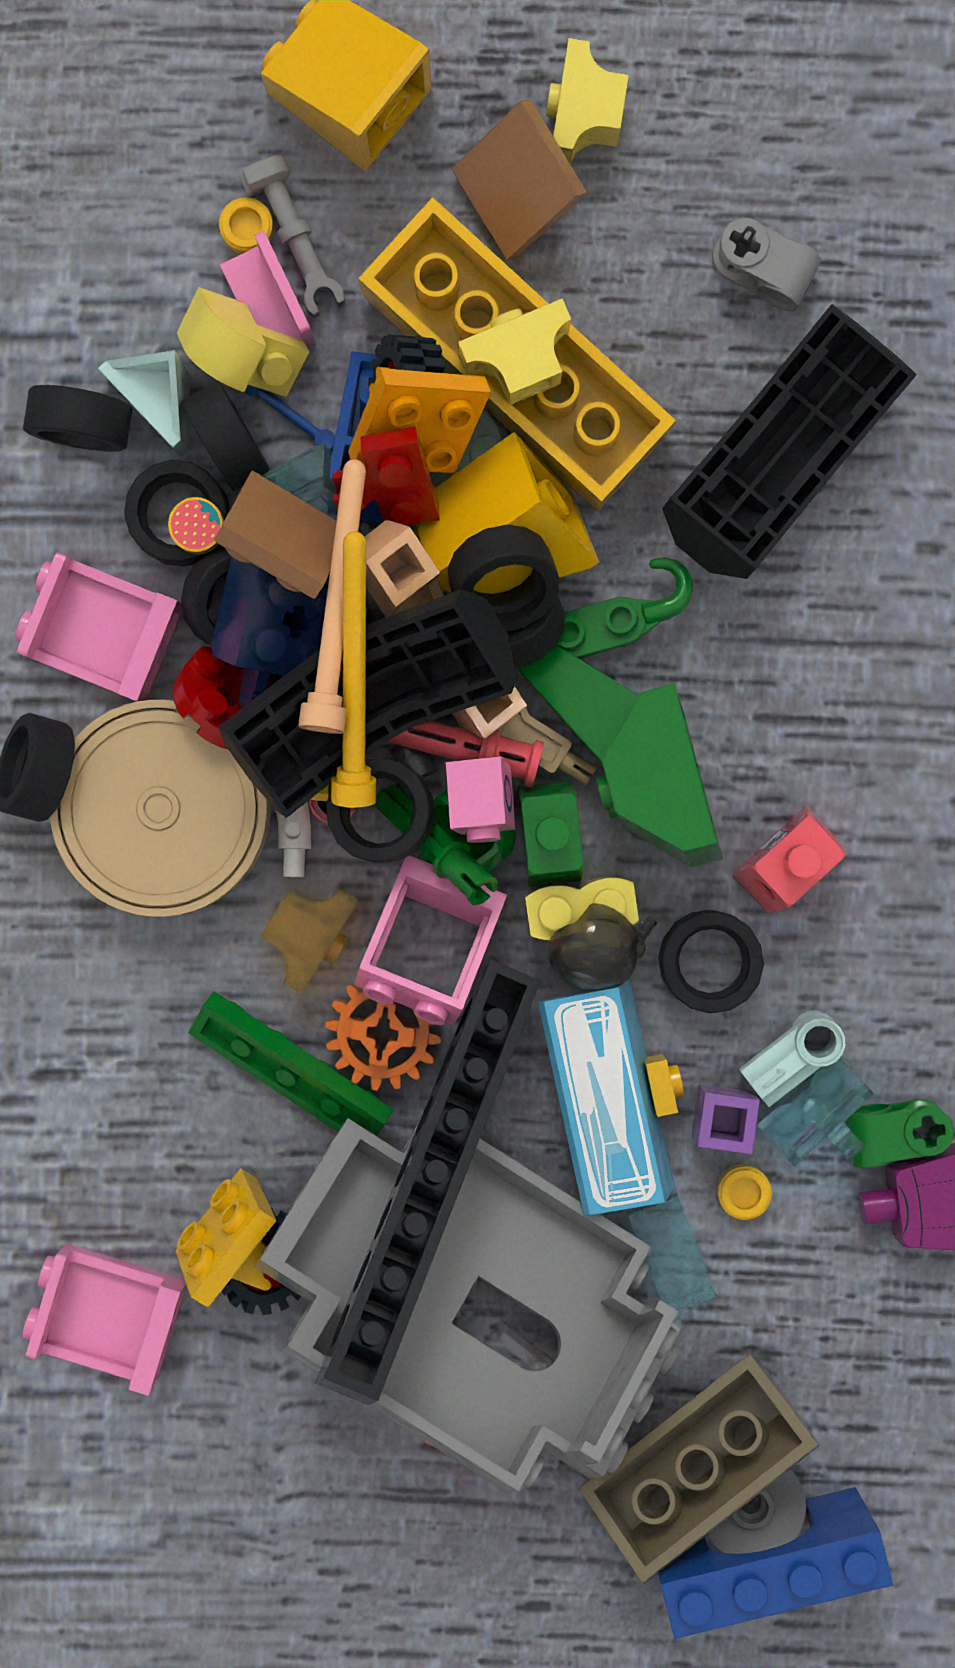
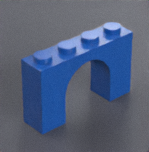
M856 1487L806 1499V1510L811 1527L806 1533L791 1542L768 1550L731 1554L711 1549L707 1545L705 1537H703L660 1571L658 1575L674 1639L893 1586L880 1530Z

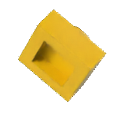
M663 1054L648 1056L644 1064L651 1089L655 1115L661 1117L678 1113L675 1098L684 1096L678 1065L668 1066L667 1059Z

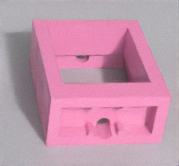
M409 855L402 864L359 967L354 985L362 988L364 995L376 1002L391 1005L395 1001L414 1009V1014L425 1022L435 1025H443L447 1022L455 1026L463 1010L507 894L497 890L492 892L485 885H482L481 888L491 897L480 905H472L467 900V897L448 878H439L433 872V864ZM405 896L479 926L452 997L376 967Z

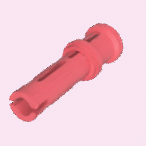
M428 721L411 727L386 741L456 761L501 757L499 756L501 754L521 759L524 762L502 757L511 764L512 778L523 781L524 787L531 789L544 742L535 740L533 744L503 737L498 729L484 739L466 729L450 726L438 721ZM409 731H415L422 734L455 742V744H450L430 739L427 737L409 733ZM464 745L480 748V751L465 748Z

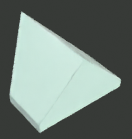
M175 350L107 360L98 368L107 380L180 457L189 450V418L181 403L190 397V373Z

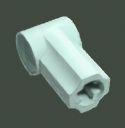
M818 1010L807 1011L797 1017L788 1031L741 1066L739 1070L760 1098L770 1107L820 1067L829 1066L837 1062L843 1055L846 1046L845 1036L839 1025L828 1014ZM816 1026L829 1028L831 1037L829 1043L824 1048L810 1050L805 1047L804 1039L810 1029Z

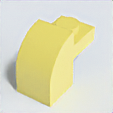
M198 287L177 331L181 345L193 363L214 379L242 392L245 391L247 385H251L287 397L309 354L304 341L257 325L246 303Z

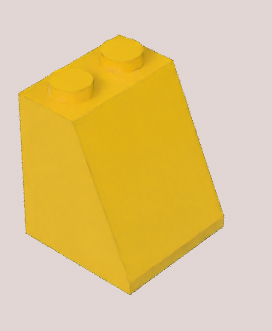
M310 0L299 13L295 22L297 28L286 42L278 41L264 57L261 66L263 69L261 71L266 93L366 172L432 90L429 49L421 42L350 0Z
M515 432L435 487L439 503L440 520L416 524L417 528L413 530L417 539L440 572L438 583L442 593L445 591L452 593L449 586L448 566L454 552L467 538L484 529L502 525L526 527L539 534L550 550L559 578L590 569L599 563L572 491ZM515 564L499 567L485 574L475 584L474 590L490 594L508 591L520 585L531 574L533 568Z

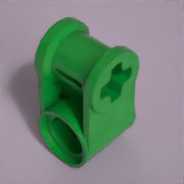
M916 1099L892 1104H868L849 1108L843 1112L851 1162L855 1167H876L888 1165L899 1160L934 1156L943 1153L950 1146L954 1138V1127L951 1119L936 1103L927 1099ZM928 1116L937 1126L930 1127L929 1137L922 1138L913 1129L921 1127L922 1117Z

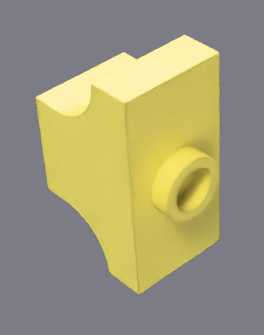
M568 38L562 83H551L546 117L556 118L553 137L570 165L576 154L586 146L602 144L617 147L629 75L613 73L602 69L591 55L590 41Z
M563 298L524 315L521 309L503 313L490 322L492 328L459 341V357L466 374L482 373L493 377L501 385L509 405L559 385L562 378V369L555 355L554 347L562 336L569 333L571 317Z

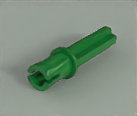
M392 784L386 790L382 789L377 794L378 802L376 807L403 834L410 826L413 816L412 800L401 787ZM434 821L429 837L418 850L433 863V872L439 878H448L467 897V900L472 905L484 903L491 896L481 886L485 885L490 891L495 892L498 880L492 874H489L470 855V847L464 841H455Z

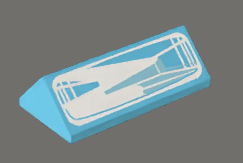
M630 978L615 980L538 1002L584 1215H595L665 1203L675 1187L661 1118L655 1115L651 1089L644 1064L647 1054Z

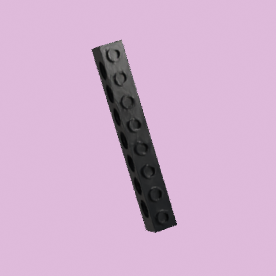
M492 959L478 975L316 1378V1384L366 1405L379 1400L540 985V980Z

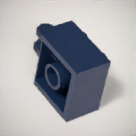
M231 557L211 647L214 657L234 666L244 668L238 696V703H240L242 708L266 690L270 673L275 674L273 685L314 652L320 650L329 575L324 586L314 599L302 592H293L286 589L277 581L275 576L252 563H244Z

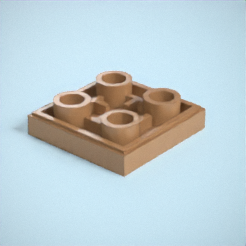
M531 100L519 101L452 168L453 173L506 260L517 258L587 194L586 189Z
M251 471L214 541L225 547L227 552L236 560L252 563L275 576L277 581L286 589L293 592H302L315 599L324 586L330 572L337 520L258 473Z

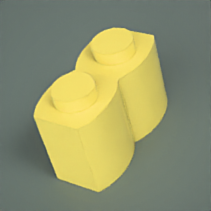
M605 876L594 878L577 888L564 884H549L537 887L524 895L529 933L532 937L542 940L569 938L578 934L584 928L602 933L616 932L626 929L639 921L634 882L620 877Z

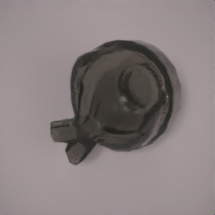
M592 903L577 922L558 929L550 937L547 949L550 965L554 971L559 973L564 981L579 990L597 991L619 986L630 980L636 968L637 959H641L646 951L645 940L658 922L649 915L635 928L616 909L604 904Z

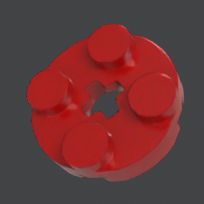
M201 647L183 666L174 680L172 689L174 704L183 719L189 713L191 718L200 725L196 732L198 735L211 744L227 749L218 727L242 709L240 703H238V696L244 668L234 666L214 657L210 647ZM272 673L269 675L266 689L272 686L271 684L274 679ZM225 696L230 698L235 705H229Z

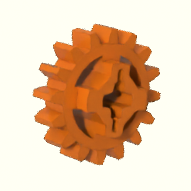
M351 982L346 987L351 1000L346 1002L341 999H335L332 1003V1007L341 1014L340 1018L327 1019L325 1022L326 1028L337 1031V1037L327 1042V1050L340 1049L343 1054L335 1064L336 1068L339 1070L351 1065L355 1069L351 1082L357 1084L364 1075L370 1076L372 1090L378 1091L383 1078H389L395 1090L401 1088V1075L407 1073L414 1080H418L421 1077V1073L417 1063L422 1061L427 1064H433L435 1056L431 1051L426 1049L427 1044H440L442 1035L430 1031L429 1026L434 1024L425 1022L418 1017L419 1025L406 1022L397 1010L398 1003L395 1001L391 1005L377 1002L376 1009L367 1016H351L354 1009L360 1003L369 999L364 995L363 990L361 991L359 987ZM385 1007H387V1019L390 1020V1028L397 1030L398 1036H390L388 1043L384 1046L382 1055H380L378 1034L369 1032V1027H376L385 1013ZM349 1037L362 1042L370 1053L369 1063L354 1051ZM402 1046L416 1047L407 1059L389 1066L391 1054Z

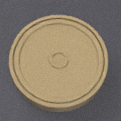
M144 700L125 704L108 711L87 725L75 738L74 761L70 779L56 811L50 816L55 844L62 860L74 878L87 891L104 903L121 911L149 917L175 916L199 910L215 903L233 891L247 877L258 861L266 843L271 820V803L249 780L230 751L211 744L198 735L196 732L200 725L191 718L189 713L183 719L172 700Z

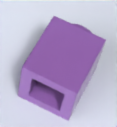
M699 1084L691 1138L698 1147L752 1155L760 1100L750 1091Z

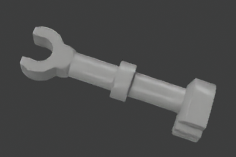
M273 155L242 168L243 172L239 173L248 197H256L265 193L281 227L277 234L283 246L289 245L307 286L304 292V303L308 313L313 318L320 316L314 301L316 295L321 291L331 292L338 306L344 305L345 297L341 285L334 279L326 277L308 238L312 233L306 219H300L284 184L291 173L284 155Z

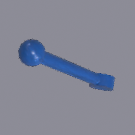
M247 385L244 391L245 394L249 396L257 395L314 438L316 447L320 451L328 452L333 449L335 435L332 431L328 429L319 430L269 391Z

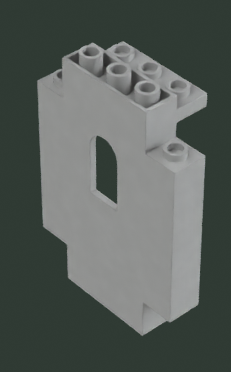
M347 1118L254 1266L310 1302L281 1351L316 1373L320 1371L417 1126L402 1151H399ZM479 1139L380 1398L377 1402L368 1406L506 1493L519 1492L522 1486L529 1488L534 1483L545 1462V1458L539 1455L542 1449L588 1478L604 1477L607 1471L612 1474L621 1464L628 1449V1444L623 1440L632 1422L638 1424L645 1417L654 1399V1395L649 1390L657 1374L664 1375L678 1354L679 1347L674 1342L681 1328L673 1324L679 1311L662 1300L643 1305L626 1294L627 1291L634 1293L647 1274L649 1265L643 1261L651 1248L650 1245L600 1214L584 1215L580 1201L482 1139ZM477 1278L544 1319L553 1327L558 1338V1352L554 1361L547 1368L541 1371L523 1369L452 1324Z

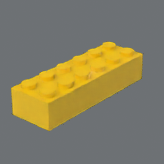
M433 197L358 278L362 296L406 336L427 337L437 340L436 345H440L442 348L440 358L445 359L446 368L444 371L447 374L467 375L459 357V341L492 328L490 322L503 313L521 309L524 315L549 304ZM570 324L569 333L562 336L554 347L555 355L562 369V378L559 385L509 405L501 385L493 377L482 373L469 375L486 377L491 394L484 408L511 433L515 432L547 466L595 510L599 511L670 434L676 420Z

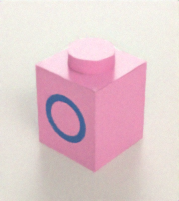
M502 757L446 762L450 829L461 835L467 834V842L471 843L498 841L501 839L500 831L516 830L511 764Z

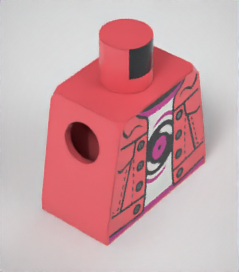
M805 806L735 870L732 875L767 913H772L792 906L847 854L843 844L810 808Z

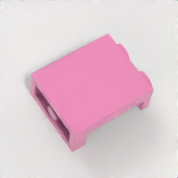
M57 552L53 561H46L38 574L35 590L40 593L33 611H26L17 626L15 640L20 642L17 653L132 700H148L182 616V604L178 600L158 592L154 593Z
M66 1243L55 1257L48 1255L43 1264L38 1287L45 1289L40 1308H31L22 1333L23 1339L30 1340L25 1357L36 1360L40 1354H47L131 1380L128 1390L149 1396L161 1372L186 1290L185 1279Z

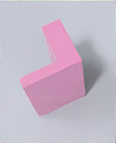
M265 231L255 234L258 247L220 264L236 300L247 304L257 325L302 340L307 347L316 344L307 319Z

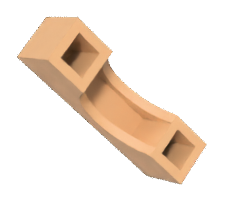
M385 520L365 536L366 588L386 617L444 596L438 583L440 572L409 526ZM514 686L511 694L452 713L460 727L485 739L527 706V704Z

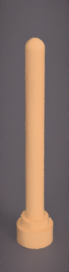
M357 459L349 460L343 468L315 690L308 693L307 702L301 703L298 727L322 733L341 734L344 733L347 709L342 707L343 697L337 695L343 654V539L348 533L358 532L366 468Z

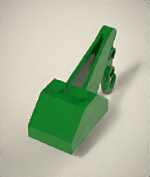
M661 557L651 559L649 566L652 569L667 570L674 576L676 589L673 594L657 601L616 597L566 611L564 631L556 647L541 660L523 668H517V670L603 765L606 775L598 777L596 780L604 809H608L610 818L619 817L626 830L688 866L696 867L723 860L684 710L675 684L672 683L641 692L639 696L580 660L634 644L660 622L680 614L689 604L693 592L690 573L677 560ZM521 629L513 630L509 634H512Z

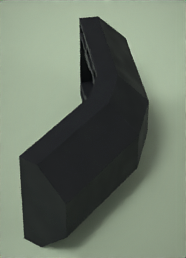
M831 304L760 393L662 508L675 545L709 573L748 579L821 488L917 374L861 325Z
M461 589L366 625L365 756L377 746L411 727L513 692L517 678L509 636L486 598ZM320 650L314 652L218 727L225 746L249 780L278 813L285 818L289 817L331 783V778L337 775V767L343 765V733H322L298 727L301 703H306L308 693L315 690ZM343 654L337 693L341 697H343Z

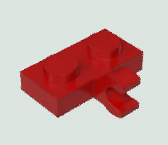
M416 426L360 436L361 454L366 467L361 511L369 502L376 499L383 521L389 520L407 526L440 520L438 499ZM343 469L332 474L338 494L333 495L337 512Z

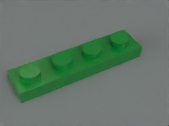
M213 991L202 1006L188 1034L337 1132L348 1118L377 1136L394 1110L380 1101L372 1092L360 1088L336 1072L328 1063L316 1059L292 1043L284 1034L272 1030L245 1012L240 1005L228 1001L215 991Z

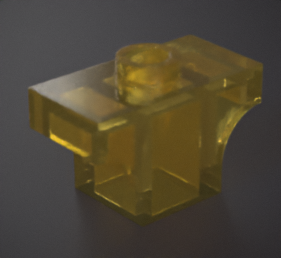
M344 888L340 889L333 898L324 901L310 899L295 889L288 890L260 936L276 946L284 955L287 965L284 984L302 994L324 960L331 965L334 964L349 937L341 932L361 901L360 898Z

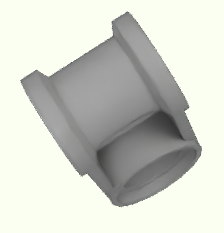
M739 218L729 223L712 252L713 266L724 279L742 286L757 294L767 303L786 311L798 309L821 263L820 255L811 247L797 240L787 238L750 218ZM737 242L743 243L746 246L743 258L734 254Z

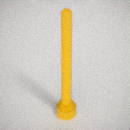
M353 531L348 533L343 539V708L347 709L343 733V765L337 767V775L331 778V802L341 807L359 808L376 803V778L371 776V768L365 765L366 539L361 533Z

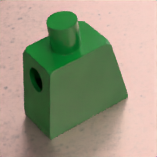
M571 780L533 784L532 789L524 787V785L518 786L528 886L582 881L584 865L576 793Z

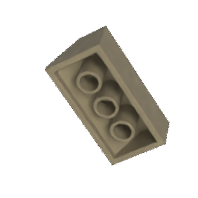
M749 1354L628 1449L621 1464L612 1474L607 1471L604 1477L592 1478L581 1486L579 1490L642 1583H646L818 1448L819 1444L794 1405L761 1361Z

